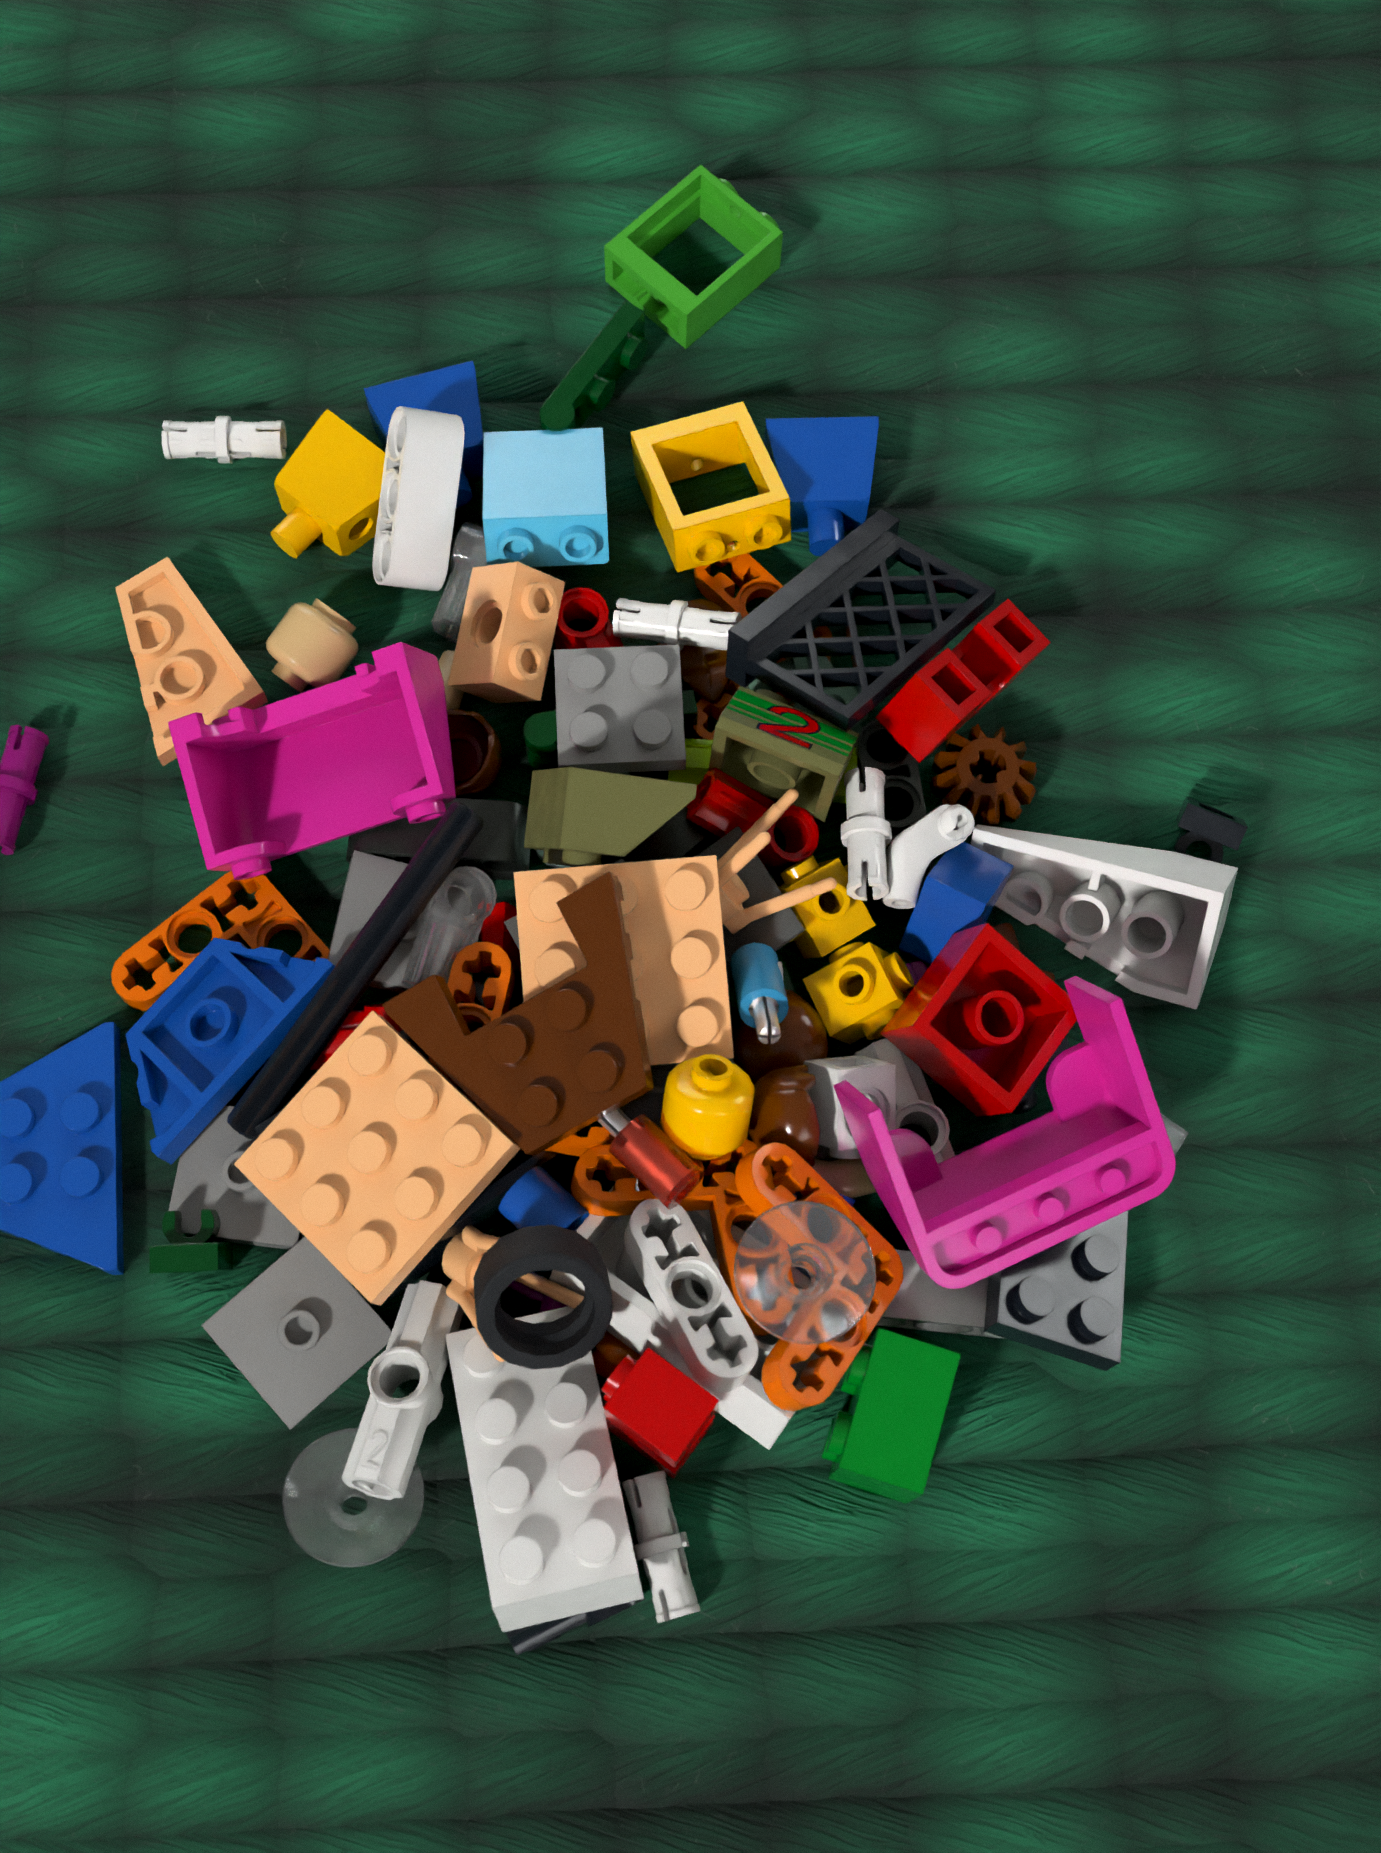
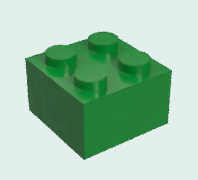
M878 1328L868 1344H863L844 1373L840 1391L852 1396L847 1413L838 1410L836 1418H832L827 1432L821 1458L832 1461L828 1479L905 1504L922 1496L961 1354Z

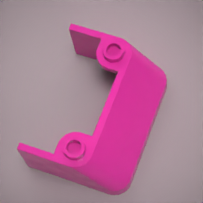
M1077 976L1065 980L1064 983L1084 1041L1061 1052L1055 1057L1048 1068L1046 1089L1054 1110L939 1164L936 1162L930 1145L917 1133L908 1129L889 1131L881 1109L849 1082L844 1080L833 1085L869 1180L920 1268L938 1285L949 1289L967 1287L1157 1197L1171 1183L1176 1168L1175 1155L1122 998Z

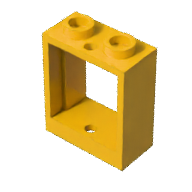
M743 401L630 432L635 475L677 573L791 541L790 497ZM741 463L746 464L760 495L685 516L682 515L669 483ZM737 541L735 544L728 546L730 542Z

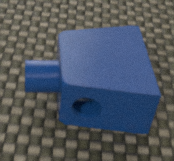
M473 360L364 388L371 422L385 451L389 423L393 412L399 406L454 414L462 418L465 437L456 509L469 503L473 495L468 480L483 476L484 449L481 409Z
M878 416L766 419L764 445L790 497L791 532H808L809 551L813 555L821 557L845 538L844 531H853L866 521L879 428Z

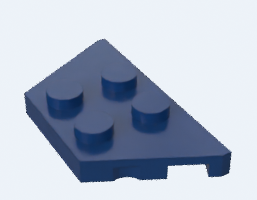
M214 937L125 1035L131 1061L138 1067L139 1073L136 1083L141 1105L151 1112L156 1137L149 1141L152 1152L158 1158L172 1165L265 1063L334 969L335 965L328 959L316 957L315 961L290 957L283 950L262 946L256 949H248L240 942Z
M106 1022L0 1082V1231L18 1238L21 1237L63 1256L72 1257L109 1274L122 1275L124 1274L120 1028L114 1022Z

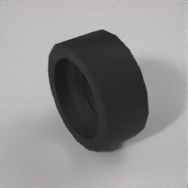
M555 1225L523 1227L501 1237L483 1254L474 1275L477 1329L488 1348L510 1364L534 1370L557 1368L569 1364L587 1355L603 1339L612 1319V1292L607 1267L596 1246L577 1231ZM557 1270L575 1276L584 1285L585 1296L583 1301L570 1314L552 1322L532 1324L517 1320L501 1308V1293L515 1279L533 1271Z

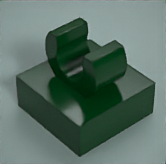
M201 1209V1229L193 1237H188L182 1231L181 1211H166L162 1221V1229L166 1239L173 1245L149 1246V1274L233 1270V1243H211L218 1235L220 1229V1218L217 1211Z

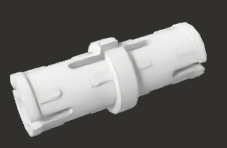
M217 416L215 421L185 422L164 420L162 424L164 430L161 431L162 449L166 459L218 458V463L232 464L233 458L285 459L286 451L283 449L287 448L286 428L282 420L244 422L232 421L230 416Z
M619 598L616 607L617 609H622V612L614 610L613 634L617 638L644 639L665 642L667 645H679L680 650L685 645L727 650L728 630L742 619V615L739 612L731 613L688 607L687 601L673 600L670 605Z
M865 767V791L864 784L860 783L859 768H854L844 775L847 821L841 825L842 844L847 847L848 883L846 889L849 897L861 901H867V876L868 884L872 886L874 900L885 897L889 892L886 846L892 841V830L889 821L885 820V774L883 771L872 767Z
M665 1471L649 1473L635 1477V1480L630 1479L622 1482L638 1545L633 1546L636 1561L643 1560L653 1596L652 1600L657 1623L701 1611L694 1586L692 1585L684 1548L689 1546L686 1532H679L670 1500Z

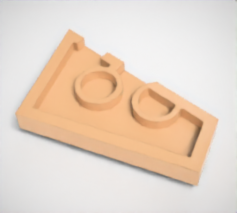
M168 556L115 587L130 649L135 659L141 683L140 689L144 705L151 723L156 754L162 766L177 758L168 725L169 721L198 712L202 713L206 725H213V720L229 716V709L241 706L253 710L268 702L263 689Z

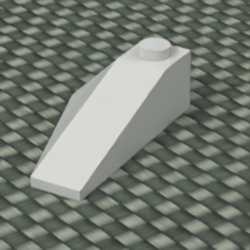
M979 824L974 827L971 840L972 846L1014 865V869L995 906L1025 925L1036 924L1067 944L1064 949L1081 960L1084 956H1087L1116 974L1115 981L1129 990L1197 1009L1224 928L1238 871L1237 867L1173 851Z

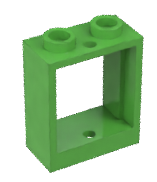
M699 165L604 245L605 281L634 306L645 311V315L682 347L687 349L780 268L783 231L779 229L777 223L770 215L765 212H758L742 199L727 180L715 177L706 168ZM701 218L741 251L744 256L696 296L652 258L696 220Z

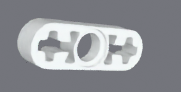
M666 1198L647 1199L641 1202L634 1209L624 1233V1245L631 1261L693 1378L701 1386L714 1392H729L737 1389L745 1382L758 1358V1344L752 1330L685 1209L678 1203ZM649 1223H652L657 1231L669 1229L671 1236L666 1248L658 1236L645 1237L644 1234ZM669 1255L673 1262L665 1270H661ZM684 1278L699 1282L708 1294V1304L697 1309L682 1306L675 1300L671 1291V1284ZM714 1317H718L712 1332H710L707 1324ZM715 1342L722 1351L734 1349L737 1353L731 1368L724 1359L712 1361L708 1356Z

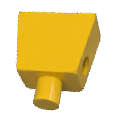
M328 409L316 421L278 473L274 482L281 508L287 516L270 534L276 544L293 558H298L316 539L320 540L339 556H349L374 538L376 533L385 452Z

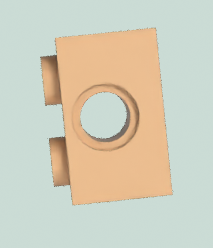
M518 561L473 567L448 686L493 703L541 701L565 582Z

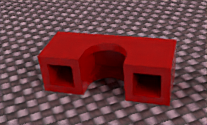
M1007 599L978 622L955 648L950 650L947 647L915 673L875 718L920 763L1006 689L1051 642Z
M647 1347L638 1361L626 1355L614 1369L601 1390L605 1393L603 1397L606 1401L604 1413L608 1430L662 1471H665L673 1479L713 1425L715 1420L714 1413L720 1401L649 1347Z

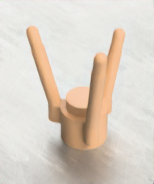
M794 788L787 790L717 861L722 925H725L733 935L752 921L815 898V896L831 891L837 886V881L832 877H828L746 909L742 906V903L750 895L737 873L769 844L771 836L766 831L799 797L798 791Z
M468 1225L447 1244L442 1257V1267L444 1273L452 1280L446 1288V1295L460 1304L484 1341L477 1329L474 1275L483 1254L500 1237L484 1234L472 1225ZM530 1272L515 1279V1281L573 1309L584 1299V1296L535 1272ZM491 1351L497 1361H505L497 1354H495L493 1351Z

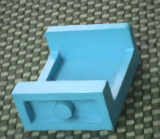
M578 428L563 431L484 432L482 519L487 565L518 561L530 567L606 564L609 561L603 428Z

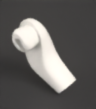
M959 804L941 805L899 833L891 841L886 856L889 892L883 897V904L897 909H910L916 906L923 876L930 862L938 855L964 842L974 830L975 820L968 808Z

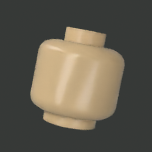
M317 598L312 605L304 602L294 603L266 641L268 653L278 661L271 672L300 693L304 691L308 684L318 688L338 681L358 653V643L352 636L357 627Z

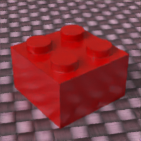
M984 923L953 933L884 1027L881 1034L974 1115L981 1117L1012 1113L1077 1021L1069 995L992 926Z

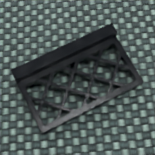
M880 509L728 630L725 677L744 688L757 678L847 732L992 606L996 589L898 536L900 519ZM899 561L919 572V576H889L888 570ZM936 593H957L968 600L965 603L938 604ZM924 594L926 604L895 605L893 595ZM881 595L884 606L852 607L851 600L856 596ZM931 623L933 631L922 635H902L900 624ZM888 624L890 636L858 637L856 625ZM820 626H845L847 637L814 638L813 632ZM894 654L896 662L892 666L864 667L862 655ZM851 655L853 668H819V656ZM807 657L809 669L785 670L775 663L781 658ZM857 686L858 695L845 705L824 693L823 687Z

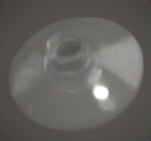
M793 1201L777 1205L765 1211L748 1227L737 1247L734 1261V1279L744 1308L761 1328L784 1341L812 1345L825 1343L842 1336L862 1319L874 1296L876 1266L868 1241L860 1229L848 1217L824 1204L811 1201ZM792 1267L805 1269L811 1277L810 1288L798 1289L794 1287L788 1277L789 1269Z
M358 1428L338 1430L312 1442L293 1462L283 1487L282 1506L284 1518L290 1534L296 1543L315 1559L338 1567L353 1568L367 1566L395 1553L408 1541L415 1531L424 1505L423 1478L416 1461L404 1498H393L390 1501L368 1496L364 1492L349 1487L343 1482L342 1475ZM359 1496L368 1505L362 1513L349 1515L341 1509L342 1503L347 1498Z

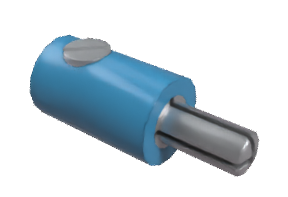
M745 944L736 950L730 961L740 1018L745 1024L756 1028L760 1042L768 1044L767 1035L769 1033L770 1043L773 1044L781 1037L779 1023L787 1016L789 1009L783 983L782 962L778 961L777 953L773 948L766 944Z

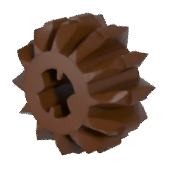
M979 724L970 729L968 739L954 733L948 738L945 747L947 751H940L935 755L932 768L937 775L932 778L930 784L932 794L945 797L941 805L959 804L965 806L971 811L974 819H981L983 825L997 827L1000 818L1011 824L1016 822L1022 813L1021 805L1030 804L1036 792L1035 786L1030 783V781L1034 780L1037 773L1036 762L1022 760L1027 750L1025 741L1017 742L1010 746L1004 743L1006 739L1004 726L996 730L993 738L986 737ZM982 774L986 775L985 783L981 782ZM990 779H992V780L994 781L992 784H991V783H987V782H988Z

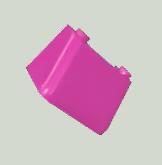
M399 642L373 651L372 655L375 666L369 663L354 666L356 675L253 710L241 706L229 709V716L213 720V725H206L202 713L198 712L169 721L171 737L207 870L232 871L234 880L253 878L272 871L270 861L405 817L408 818L410 824L422 823L442 817L446 812L445 804L456 798L445 686L438 658L431 653L404 642Z

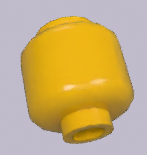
M716 1054L701 1055L677 1064L667 1076L660 1124L665 1137L683 1154L693 1159L714 1160L737 1150L747 1138L755 1093L754 1085L749 1075L727 1058Z

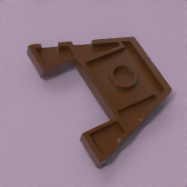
M611 872L605 873L556 902L587 962V966L472 1033L470 1032L444 977L435 974L382 1004L386 1013L528 1155L539 1154L654 1088L640 1000L636 999L630 960L633 959L630 935L625 932L621 901H624L622 885L618 877Z

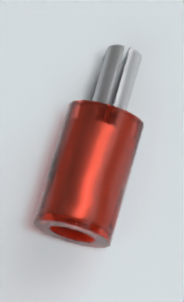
M618 1108L597 1120L615 1137L608 1151L668 1210L680 1204L703 1178L705 1172L645 1114H641L631 1120Z

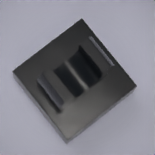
M1186 796L1176 818L1177 825L1186 830L1177 837L1174 852L1186 854V850L1192 842L1204 841L1211 847L1207 860L1221 863L1224 855L1222 844L1238 850L1248 826L1245 820Z

